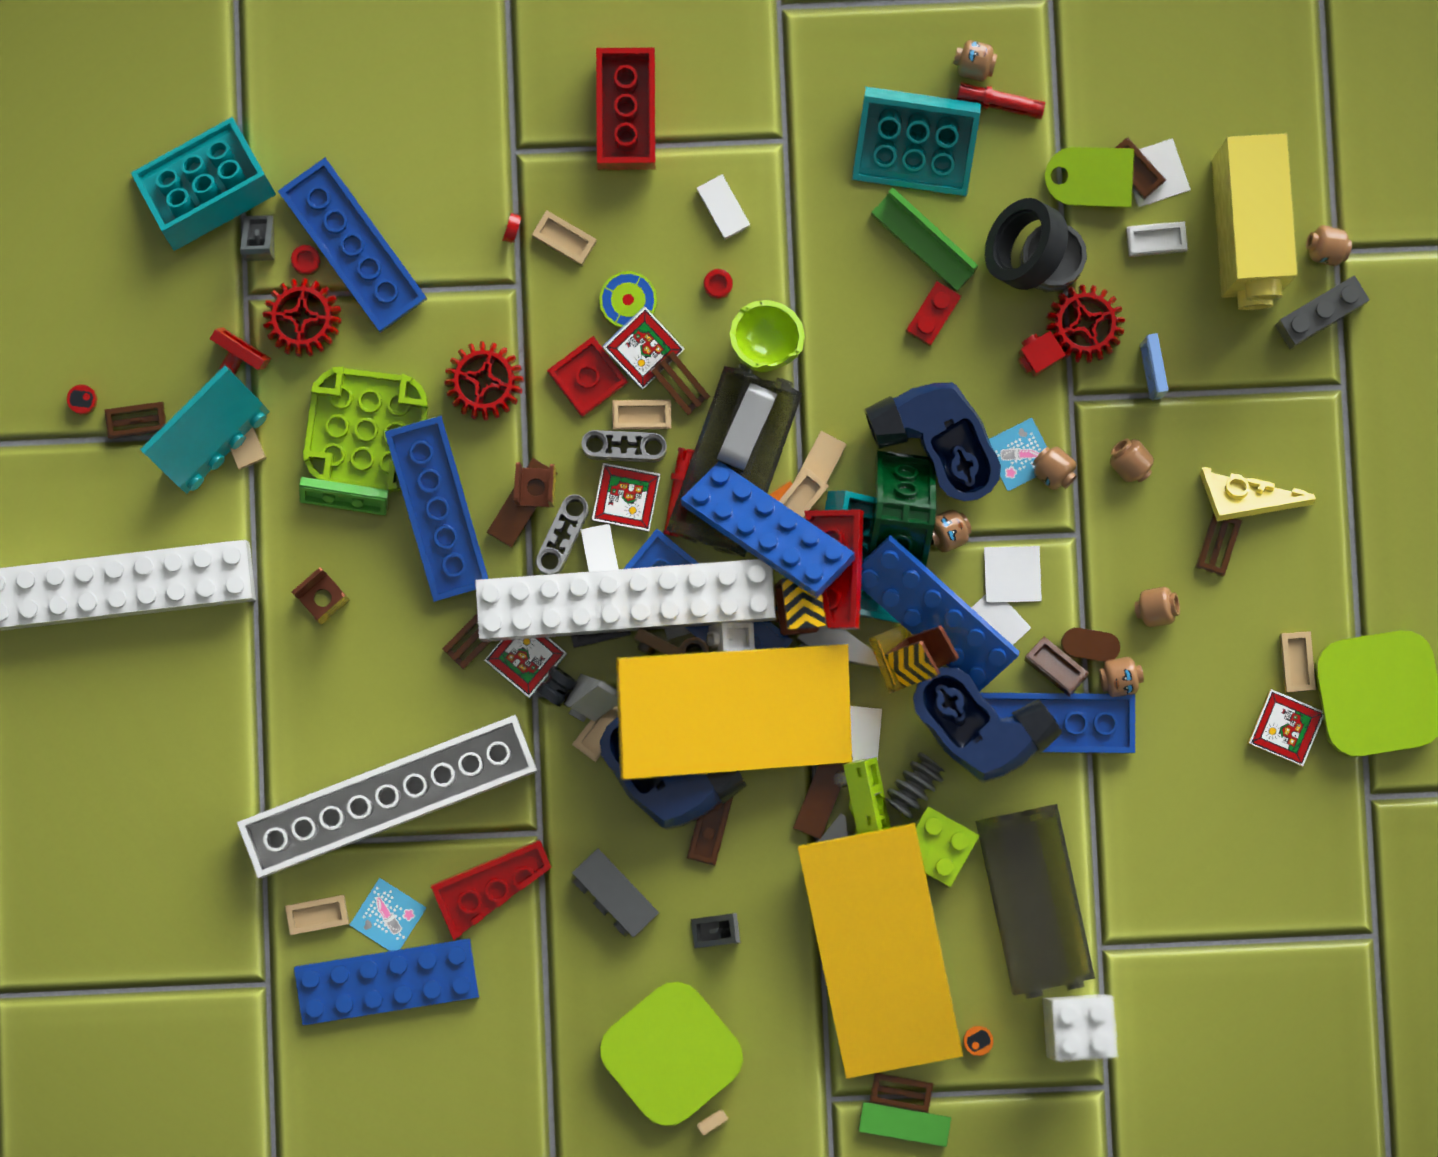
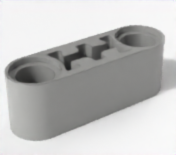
M752 382L750 383L717 460L744 471L776 400L777 393Z
M591 430L583 436L581 442L584 454L592 460L656 463L661 461L667 453L666 441L657 433ZM592 438H599L603 442V448L598 452H591L587 449L588 441ZM607 438H612V445H621L622 440H627L628 445L637 446V440H641V455H636L637 448H627V453H621L619 447H611L612 453H607L609 448ZM650 441H658L662 445V450L657 455H650L645 450L646 444Z
M572 494L563 500L537 555V566L544 575L559 574L562 571L584 525L589 508L587 501L580 495ZM580 502L584 507L583 512L575 517L569 515L567 507L570 503ZM562 517L570 523L577 524L575 528L571 524L569 525L567 534L570 539H563L559 546L560 550H565L563 554L555 548L548 547L550 543L554 547L556 546L558 537L555 533L557 531L562 532L566 525L565 521H561ZM549 554L555 555L559 560L556 568L551 570L545 569L542 566L543 558Z

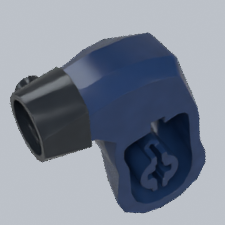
M952 382L932 383L912 388L895 398L889 396L864 409L869 428L878 449L907 443L908 438L920 439L923 450L934 464L939 486L949 497L962 501L978 500L990 493L999 481L1001 465L991 446L983 422L956 384Z
M939 668L940 674L937 677L918 683L913 696L915 712L929 728L944 752L980 782L985 783L999 779L1018 769L1037 752L1041 754L1062 735L1059 725L1039 699L1012 712L1011 717L1001 718L996 710L983 699L970 675L959 668Z
M618 717L606 726L600 739L601 756L614 772L625 793L657 824L667 830L684 826L705 816L720 803H726L747 786L739 771L622 779L620 773Z

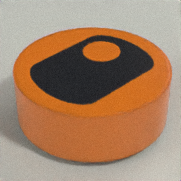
M973 1026L965 1032L963 1044L969 1053L982 1056L991 1050L993 1036L987 1028Z

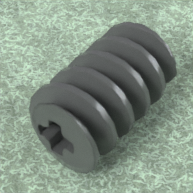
M922 752L917 754L921 764L912 761L910 766L913 773L904 770L902 774L906 782L896 779L894 783L898 791L889 788L887 793L891 799L884 798L896 810L910 819L913 818L909 810L910 807L917 810L921 808L917 799L920 798L925 801L929 799L925 790L936 791L932 781L935 780L941 783L944 781L940 772L945 771Z

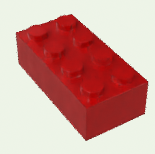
M655 47L596 48L597 169L656 170Z

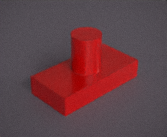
M223 327L215 329L210 337V340L229 351L219 367L220 370L226 366L235 375L243 361L255 369L261 370L265 369L271 360L269 356Z

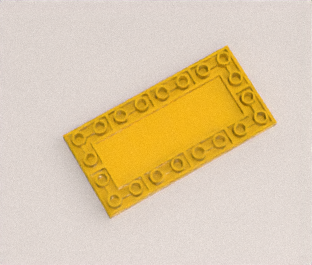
M848 644L616 658L620 773L622 779L852 762Z
M915 823L798 846L846 1079L963 1057Z

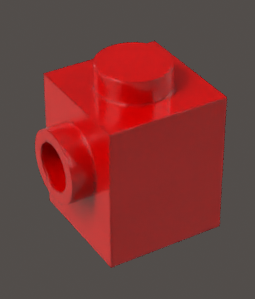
M1050 330L1040 337L1034 334L1022 342L1024 347L1019 351L1021 357L1018 358V362L1025 373L1031 372L1033 377L1063 360L1066 354Z

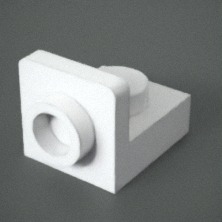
M753 622L719 623L709 626L707 644L710 652L755 649Z

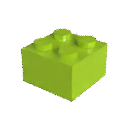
M927 806L916 824L925 874L949 888L952 886L980 835Z

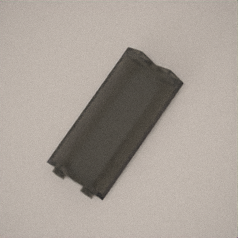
M738 364L737 368L724 366L666 530L687 541L696 544L700 542L714 547L716 551L745 558L747 550L681 506V498L719 462L717 460L718 454L751 382L778 395L744 471L724 462L722 463L768 493L803 393L792 388L793 383L786 379L777 378L776 381L763 380L754 375V370Z
M1053 804L977 820L976 826L978 835H980L981 849L1013 996L1025 994L1026 999L1043 996V990L1066 985L1067 990L1085 987L1084 981L1094 979L1095 975L1058 805Z

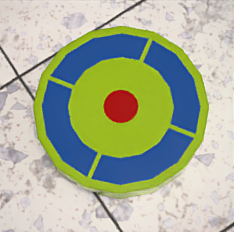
M633 271L619 272L611 276L602 286L599 295L600 310L605 319L618 328H622L643 306L653 315L657 307L656 290L651 281L644 275Z

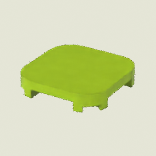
M332 367V369L322 373L314 381L311 389L312 395L303 450V461L309 472L319 480L388 490V492L401 491L385 431L427 420L429 410L428 397L422 385L413 377L404 374L396 375L344 367Z
M1399 630L1342 639L1327 645L1320 652L1316 663H1314V672L1317 678L1326 730L1324 734L1327 742L1337 752L1347 757H1360L1421 747L1431 743L1438 737V676L1433 651L1423 636L1413 631Z
M669 982L655 989L609 1028L604 1034L600 1046L601 1059L607 1070L642 1113L652 1122L663 1126L677 1125L689 1118L735 1079L743 1063L742 1048L737 1038L701 994L691 985L682 982Z

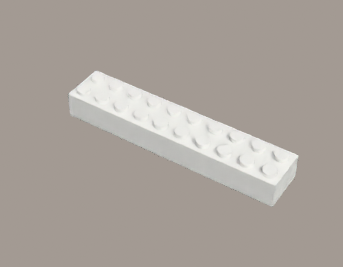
M247 540L0 568V631L256 601L250 543Z
M760 559L475 580L479 639L483 642L638 631L639 628L653 630L708 626L719 623L776 621L773 568Z
M513 715L237 822L257 877L264 878L536 773L538 770L516 715Z

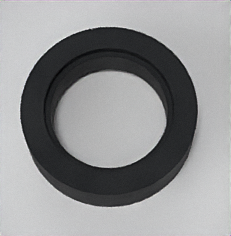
M1034 198L1020 199L1004 209L993 223L985 244V263L991 275L1019 290L1032 289L1044 283L1055 272L1066 251L1068 228L1063 215ZM1035 220H1040L1042 231L1035 252L1022 266L1013 268L1011 265V252L1015 240L1028 224Z

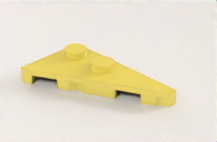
M1205 467L1200 472L1217 521L1313 505L1316 499L1314 494L1307 493L1305 490L1293 488L1291 492L1274 488L1275 483L1254 478L1246 479L1241 475L1231 473L1230 477L1211 473L1212 468Z

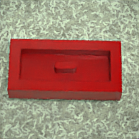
M936 281L906 329V332L931 347L961 299V295Z

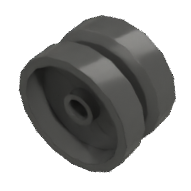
M1067 225L1068 242L1062 261L1055 272L1044 283L1035 287L1036 289L1044 292L1062 291L1070 287L1083 271L1087 260L1086 245L1082 236L1071 226ZM1041 226L1035 228L1027 237L1020 253V266L1026 263L1035 252L1041 237Z

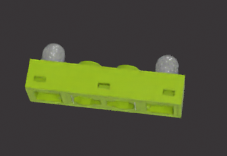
M877 757L844 764V770L837 771L834 774L833 781L840 788L848 787L850 795L849 809L854 816L856 824L855 835L891 828Z

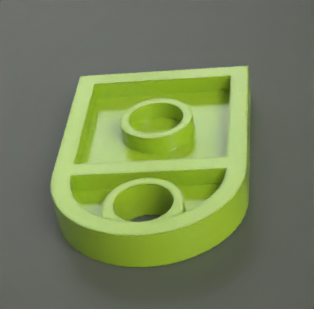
M1069 147L1060 150L1047 164L1045 171L1046 186L1050 194L1058 202L1068 206L1132 208L1134 149ZM1057 168H1063L1068 172V179L1063 184H1056L1051 179L1052 172Z

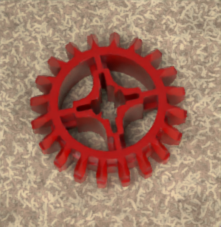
M303 278L301 287H298L296 279H291V289H288L282 283L280 284V288L283 291L281 295L274 290L271 292V295L276 299L275 303L266 300L265 305L272 309V311H264L262 316L266 319H271V321L265 322L263 327L266 330L274 329L269 332L267 337L269 340L278 338L274 344L277 349L282 348L286 344L285 354L290 355L293 348H296V356L302 357L303 349H306L308 356L311 357L314 354L312 347L316 346L320 352H323L324 347L321 342L325 340L327 344H333V340L328 335L329 333L333 335L339 334V330L333 327L332 324L338 325L342 323L341 318L333 316L340 313L341 308L340 306H331L337 301L335 295L327 297L330 292L328 287H324L318 292L320 288L318 281H314L311 288H309L307 278ZM300 296L297 305L293 309L281 312L283 306L290 299ZM309 296L316 298L324 305L326 315H319L318 312L310 311ZM304 308L307 317L310 316L311 318L304 319L300 327L299 321L297 319L294 320V318L301 316ZM279 320L295 325L296 340L283 334L280 329ZM324 324L319 333L305 340L310 327Z
M1081 284L1078 290L1079 294L1076 293L1073 287L1068 288L1069 298L1065 294L1060 293L1058 299L1062 305L1052 302L1050 307L1057 313L1049 312L1046 316L1047 319L1055 321V323L1047 324L1046 330L1056 332L1053 335L1056 340L1060 341L1061 348L1065 347L1067 349L1065 358L1068 359L1073 352L1076 354L1074 358L1076 363L1080 362L1082 355H1085L1087 364L1091 363L1092 354L1095 355L1098 361H1101L1104 358L1102 350L1106 354L1111 355L1113 349L1110 344L1119 346L1121 342L1114 335L1121 336L1125 332L1124 329L1116 327V325L1125 323V318L1115 316L1122 312V307L1112 308L1111 305L1115 303L1116 298L1113 296L1108 301L1105 300L1104 297L1107 295V290L1105 289L1101 291L1100 295H1096L1097 287L1095 285H1092L1089 293H1086L1085 285ZM1081 302L1093 303L1100 307L1103 312L1091 313ZM1072 305L1075 310L1073 312L1075 322L1063 328V313ZM1080 317L1084 318L1085 321H1094L1089 327L1091 331L1087 330L1086 327H1077L1082 321ZM1108 320L1109 330L1107 337L1099 343L1096 338L1098 336L1096 326ZM1080 335L1090 346L1078 345L1067 336Z
M481 341L479 351H475V347L471 343L468 345L470 354L466 355L462 349L458 351L462 358L461 361L451 358L450 362L456 366V369H446V374L453 376V379L445 380L444 384L448 387H454L446 392L448 397L458 396L452 402V405L456 408L462 403L464 404L460 411L461 414L466 415L472 409V419L476 420L479 412H482L483 420L488 421V412L493 411L494 417L498 419L500 414L497 409L502 407L504 412L509 413L510 409L506 404L507 401L514 405L518 403V400L512 396V393L522 394V388L515 386V384L523 383L524 378L522 376H514L522 368L520 365L511 367L516 361L514 355L506 359L504 358L508 352L507 348L503 347L499 353H496L497 344L492 343L488 351L486 350L485 342ZM479 359H486L478 371H464L470 363ZM494 361L500 363L506 369L508 383L493 376ZM487 372L489 381L493 383L489 386L486 384L487 387L482 388L481 391L480 383L475 379L482 378V375H486ZM460 379L476 387L474 402L462 393ZM505 391L496 401L483 404V400L485 401L489 392Z

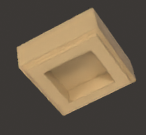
M719 1109L699 1122L697 1127L702 1135H705L727 1121L728 1117L723 1109Z

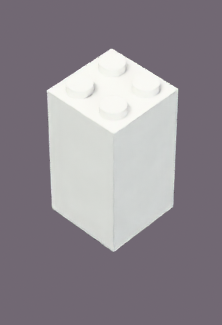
M1095 994L1042 998L1047 1058L1055 1061L1117 1057L1113 996Z

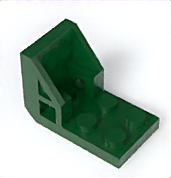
M877 450L875 460L876 494L872 510L867 556L891 535L924 566H927L936 517V474L934 464L926 456Z

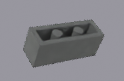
M1354 275L1283 317L1275 324V327L1288 348L1292 349L1361 308L1370 299Z
M598 848L572 872L576 877L572 882L584 894L588 890L596 898L593 904L604 916L608 912L611 913L617 920L613 925L624 937L628 934L635 937L659 914L651 903Z

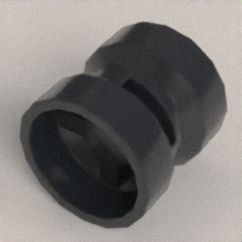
M553 666L548 673L549 678L546 682H542L539 685L537 691L544 698L560 707L565 701V694L569 690H573L577 681L560 668Z

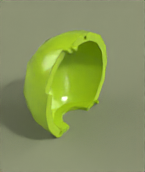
M770 300L751 302L741 308L732 321L729 333L733 352L739 361L757 372L776 370L792 362L801 353L805 339L802 322L795 312L782 303Z

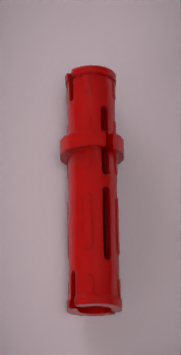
M960 82L956 100L981 103L982 109L987 110L989 107L1030 116L1039 120L1042 119L1046 103L1045 101L992 90L991 86L984 88Z
M678 447L675 472L671 473L670 478L673 480L665 529L663 531L664 535L682 536L681 532L686 508L681 506V498L689 491L690 483L694 481V477L691 475L696 450L688 448L686 450L685 448Z

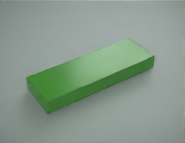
M301 477L299 484L301 503L387 515L388 490Z
M863 1102L858 1131L947 1147L952 1117Z

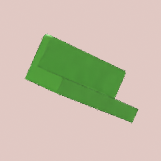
M893 187L888 191L887 196L871 212V215L955 292L976 272L978 265Z

